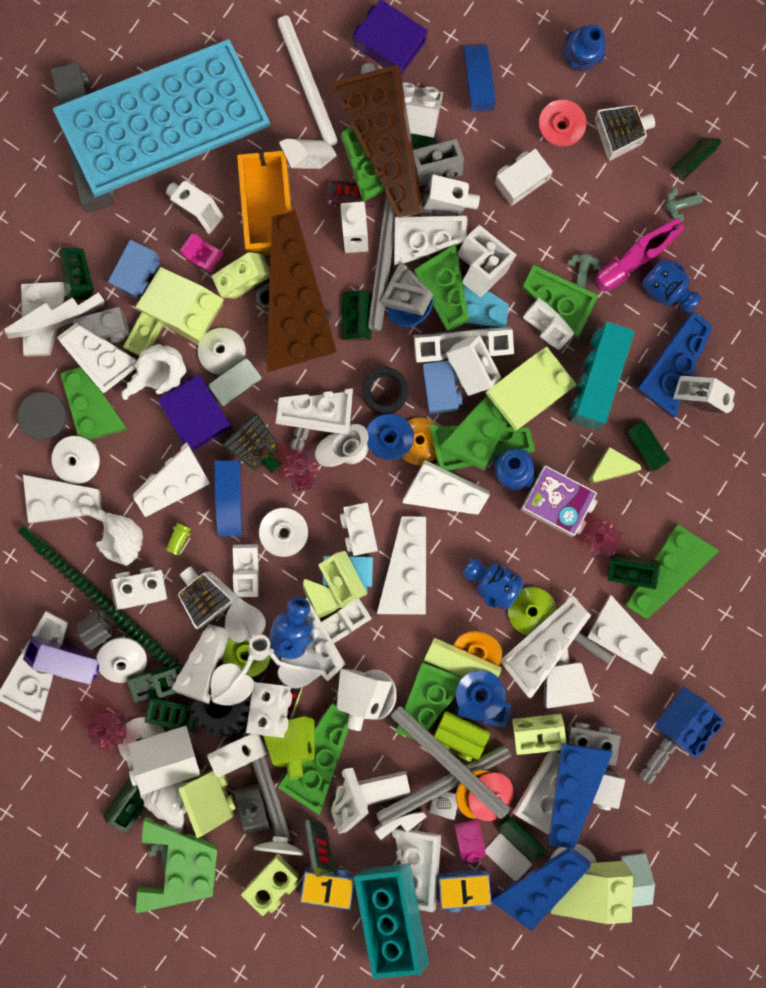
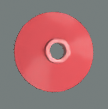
M556 100L549 103L541 112L539 129L542 136L549 143L560 147L570 146L582 138L586 129V116L576 103L569 100ZM560 123L564 124L565 129H559L557 125Z
M498 772L482 775L479 779L510 807L514 794L511 781L505 775ZM469 792V808L477 818L483 821L498 819L474 794Z

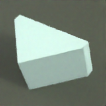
M646 853L621 856V861H625L633 875L632 907L652 905L655 882Z

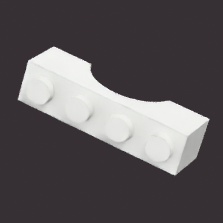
M510 327L413 335L416 362H428L448 358L446 353L456 343L478 335L481 336L490 356L514 354L513 330Z

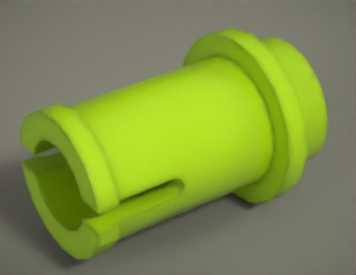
M177 523L176 527L173 526L172 528L174 531L165 550L180 555L187 536L191 535L189 533L191 528Z

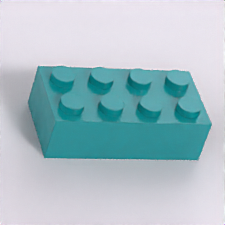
M606 322L602 328L598 327L596 333L594 332L590 342L593 350L586 356L583 364V369L586 372L582 378H579L575 390L579 394L578 397L576 396L575 401H572L568 414L572 415L570 422L594 430H599L606 424L635 330Z
M410 863L364 868L354 876L372 979L420 975L429 965Z

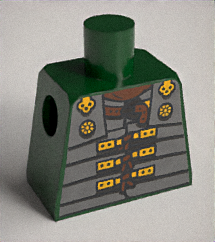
M257 413L222 444L228 451L255 471L264 465L272 474L282 465L273 455L280 447Z

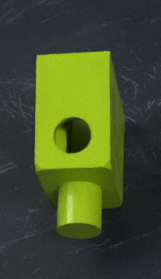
M306 716L288 720V729L284 733V738L264 736L273 765L287 767L289 779L304 777L302 763L312 761L315 758L314 719Z

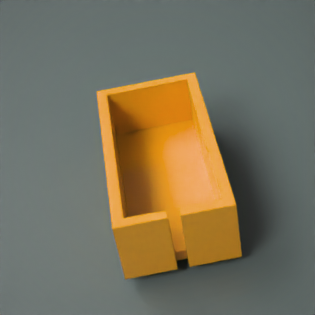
M284 151L264 152L266 166H262L259 153L237 155L245 250L247 253H258L264 256L271 255L272 216L292 211L288 160Z

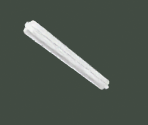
M285 15L278 18L279 28L322 138L330 146L337 144V137L290 17Z

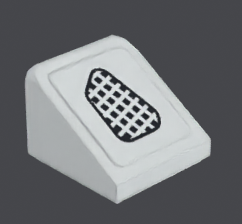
M447 791L432 799L429 813L455 820L457 810L456 792Z

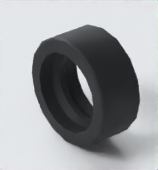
M380 367L371 371L365 378L362 386L363 399L366 405L373 412L382 415L392 414L400 410L405 404L408 395V386L404 376L396 369L390 367ZM381 377L392 378L399 386L398 398L389 405L377 403L371 395L372 384Z

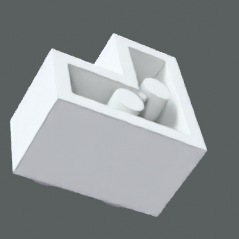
M479 225L465 238L458 252L459 258L470 266L462 283L481 298L507 273L517 254Z

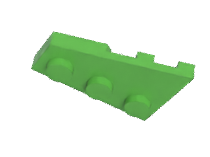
M350 127L344 130L341 138L362 200L366 202L384 192L385 188L380 178L377 177L374 171L375 168L370 158L365 154L353 128Z
M454 244L414 270L418 279L433 294V306L449 332L470 320L464 284L462 283L463 278L458 250Z
M535 265L532 266L522 287L535 301L539 297L558 313L574 332L573 337L576 340L598 298L597 294Z
M82 367L60 373L78 436L91 441L128 429L102 391Z
M422 662L404 709L428 731L438 716L454 699L457 686L462 677ZM398 724L396 733L414 739Z

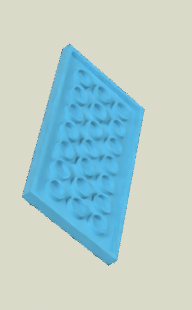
M230 39L53 108L59 125L95 198L270 126V121Z

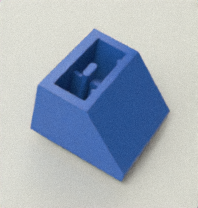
M683 687L655 724V727L696 759L699 754L705 751L708 742L714 734L720 731L725 720L704 699Z

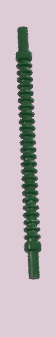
M25 525L18 530V533L35 547L34 551L38 555H43L44 560L48 559V564H54V569H59V574L64 573V578H69V583L74 582V587H79V592L84 591V596H89L91 602L95 601V606L99 605L100 611L105 610V615L111 616L110 620L115 619L116 625L121 624V629L125 628L126 634L131 633V638H136L138 643H142L141 646L147 648V653L152 652V657L156 656L158 658L157 662L162 661L163 667H175L177 674H180L184 664H178V659L174 660L173 655H168V650L164 651L162 649L163 645L158 646V641L152 640L153 636L148 637L147 631L142 632V627L138 628L136 626L137 622L133 623L131 617L127 618V613H121L122 609L115 610V605L111 604V599L107 600L106 594L101 595V590L95 589L96 585L91 586V581L85 580L86 576L81 577V572L75 571L76 567H70V562L66 563L65 557L60 558V553H55V548H50V544L46 540H40Z

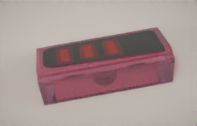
M329 180L328 204L340 205L342 203L363 202L356 182ZM376 196L365 201V207L375 208Z

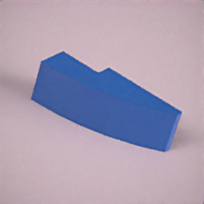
M487 44L464 46L470 112L493 111L495 95Z
M215 461V501L218 536H242L243 488L241 487L242 463L240 461Z

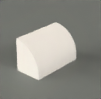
M285 139L279 142L291 168L321 169L337 156L334 149L327 142L321 140Z
M406 771L358 781L367 806L411 795Z

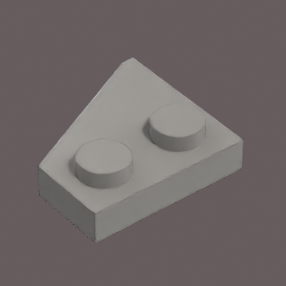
M400 262L380 302L385 307L423 316L433 294L404 263Z

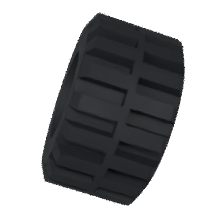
M211 685L208 692L209 695H211ZM252 693L244 701L234 704L230 713L223 718L218 714L217 703H214L211 698L209 704L194 699V704H190L191 710H195V713L192 714L193 719L198 720L197 725L200 728H204V731L225 737L242 734L245 732L244 727L247 728Z

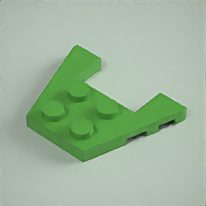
M145 817L143 821L142 843L168 845L164 889L139 887L135 913L213 897L218 845L191 834L187 836L175 831L171 826H162L155 823L153 819Z

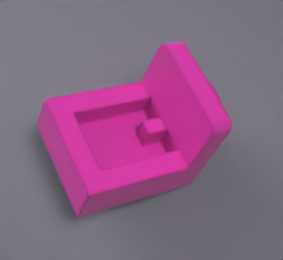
M195 233L190 235L180 250V253L189 262L210 274L224 255L219 249L204 242Z
M479 820L454 824L461 860L476 862L485 857L486 851Z

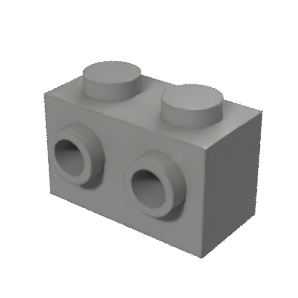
M457 139L413 150L419 186L427 185L432 175L455 179L463 175L464 157Z
M120 307L72 320L73 325L79 323L111 343L120 342L130 334L126 315Z
M575 722V726L568 725L566 744L612 750L613 754L608 765L616 766L621 736L614 733L613 728L600 726L599 730L589 729L590 724Z

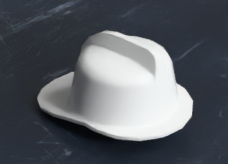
M360 424L350 425L348 435L333 433L327 436L317 445L315 451L316 460L324 467H334L342 463H359L365 458L369 450L367 445L368 431Z

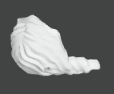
M161 344L144 350L134 364L137 373L132 376L131 381L127 383V388L122 391V398L126 400L129 395L137 393L146 386L152 387L156 390L157 394L168 392L173 387H178L180 379L187 372L182 355L173 347L162 346Z
M85 506L80 509L79 512L81 514H86L103 522L104 535L102 541H98L96 546L100 552H103L106 558L125 566L137 559L138 552L141 550L140 547L143 545V533L141 528L132 519L106 513L102 510L97 511L95 508H87Z
M187 780L142 795L140 794V797L144 800V806L158 819L165 820L168 826L173 827L175 831L182 832L184 824L183 815L187 811L179 788Z

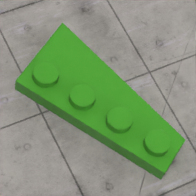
M487 395L441 445L440 451L485 470L508 421Z
M677 524L654 559L661 561L657 589L637 586L625 607L642 618L648 619L712 559L719 550Z
M334 703L330 705L315 729V758L312 761L302 763L304 777L289 779L287 772L278 786L280 790L320 815L349 729L347 728L350 714L338 710L337 705Z

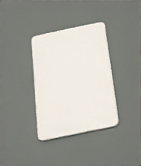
M499 834L485 849L486 854L514 881H518L532 866V863L502 834Z

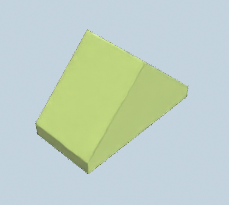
M608 448L590 476L589 482L592 484L631 474L641 470L640 464L621 453Z
M306 579L304 580V593L319 618L341 609L330 588Z

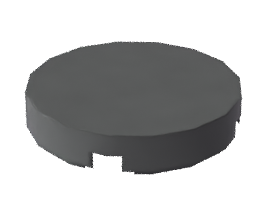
M46 392L33 393L26 397L21 403L17 414L18 423L22 431L31 438L41 441L58 436L65 428L68 419L63 402L55 395Z

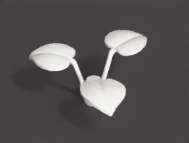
M239 598L232 603L227 612L225 630L230 633L229 638L233 642L240 643L247 639L250 643V656L242 671L237 665L231 663L223 664L214 671L211 678V700L220 705H234L247 699L253 691L254 681L246 673L253 660L261 661L268 655L271 656L277 665H280L278 670L280 681L291 688H301L308 685L323 673V669L320 663L307 651L300 658L291 660L281 658L280 661L274 654V650L269 649V639L262 635L266 626L263 614L257 608Z

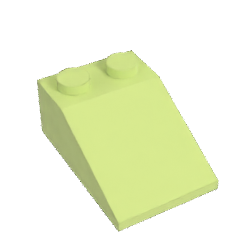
M160 267L135 308L199 345L222 308L224 299L203 286Z
M545 347L490 388L486 394L513 429L517 431L561 399L577 384L548 347Z
M213 769L201 773L200 776L188 779L179 788L197 838L231 819L235 814L234 810L237 809L233 795H228L225 787L228 785L226 776L223 775L217 778Z
M625 861L591 863L590 869L550 912L555 915L604 924L632 922L633 875Z

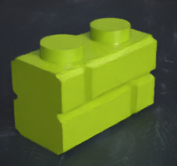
M444 710L433 736L445 748L449 750L451 747L459 751V757L471 762L472 758L480 759L491 733Z

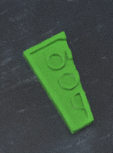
M429 425L438 467L447 471H453L473 466L440 451L441 445L459 426ZM506 427L489 462H493L497 455L500 456L509 449L518 448L527 450L528 453L534 452L530 428L521 427L515 431L513 427Z

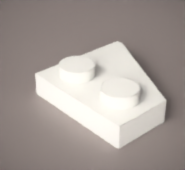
M353 768L342 771L345 781L342 786H338L336 799L333 801L331 808L339 834L348 832L369 813L367 802L363 798Z

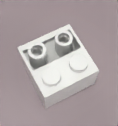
M402 83L410 133L434 138L443 92L438 91L434 87L420 88L415 87L412 83Z

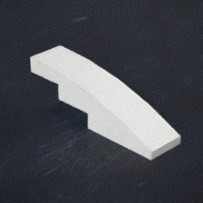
M97 293L80 305H77L74 299L71 298L54 310H51L45 303L5 328V334L10 339L36 335L72 323L73 319L87 316L104 306V299Z

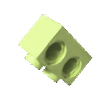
M248 252L212 275V279L221 298L236 299L269 279L270 268L263 254Z
M562 714L512 719L517 755L561 750V743L566 744Z
M277 853L247 885L241 896L262 916L268 911L273 913L281 904L279 900L285 892L289 895L299 884L296 881L299 873ZM282 871L287 875L288 879L285 882H278L274 874ZM260 890L267 891L270 894V899L266 901L259 899L257 892Z

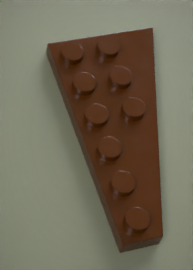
M393 65L330 82L340 99L343 110L346 111L351 121V126L365 154L370 158L375 168L374 171L385 188V193L397 217L403 218L422 214L423 208L400 66Z
M296 210L272 216L267 373L337 353Z

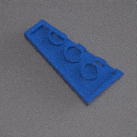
M695 311L689 314L636 387L640 393L672 418L676 417L679 411L680 402L673 399L680 376H693L698 357L702 354L713 327Z
M561 743L548 844L550 846L575 848L613 754L612 750Z
M569 847L548 860L543 867L538 870H532L527 874V877L519 882L515 881L508 885V888L500 893L499 891L494 894L491 902L532 931L590 869L591 861L572 847Z

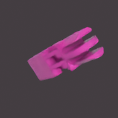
M677 218L639 239L620 261L615 256L611 262L598 271L595 278L596 287L600 291L606 292L616 288L622 282H626L630 277L629 273L651 263L685 229L683 222ZM670 232L669 236L660 246L645 251L648 243L666 237Z

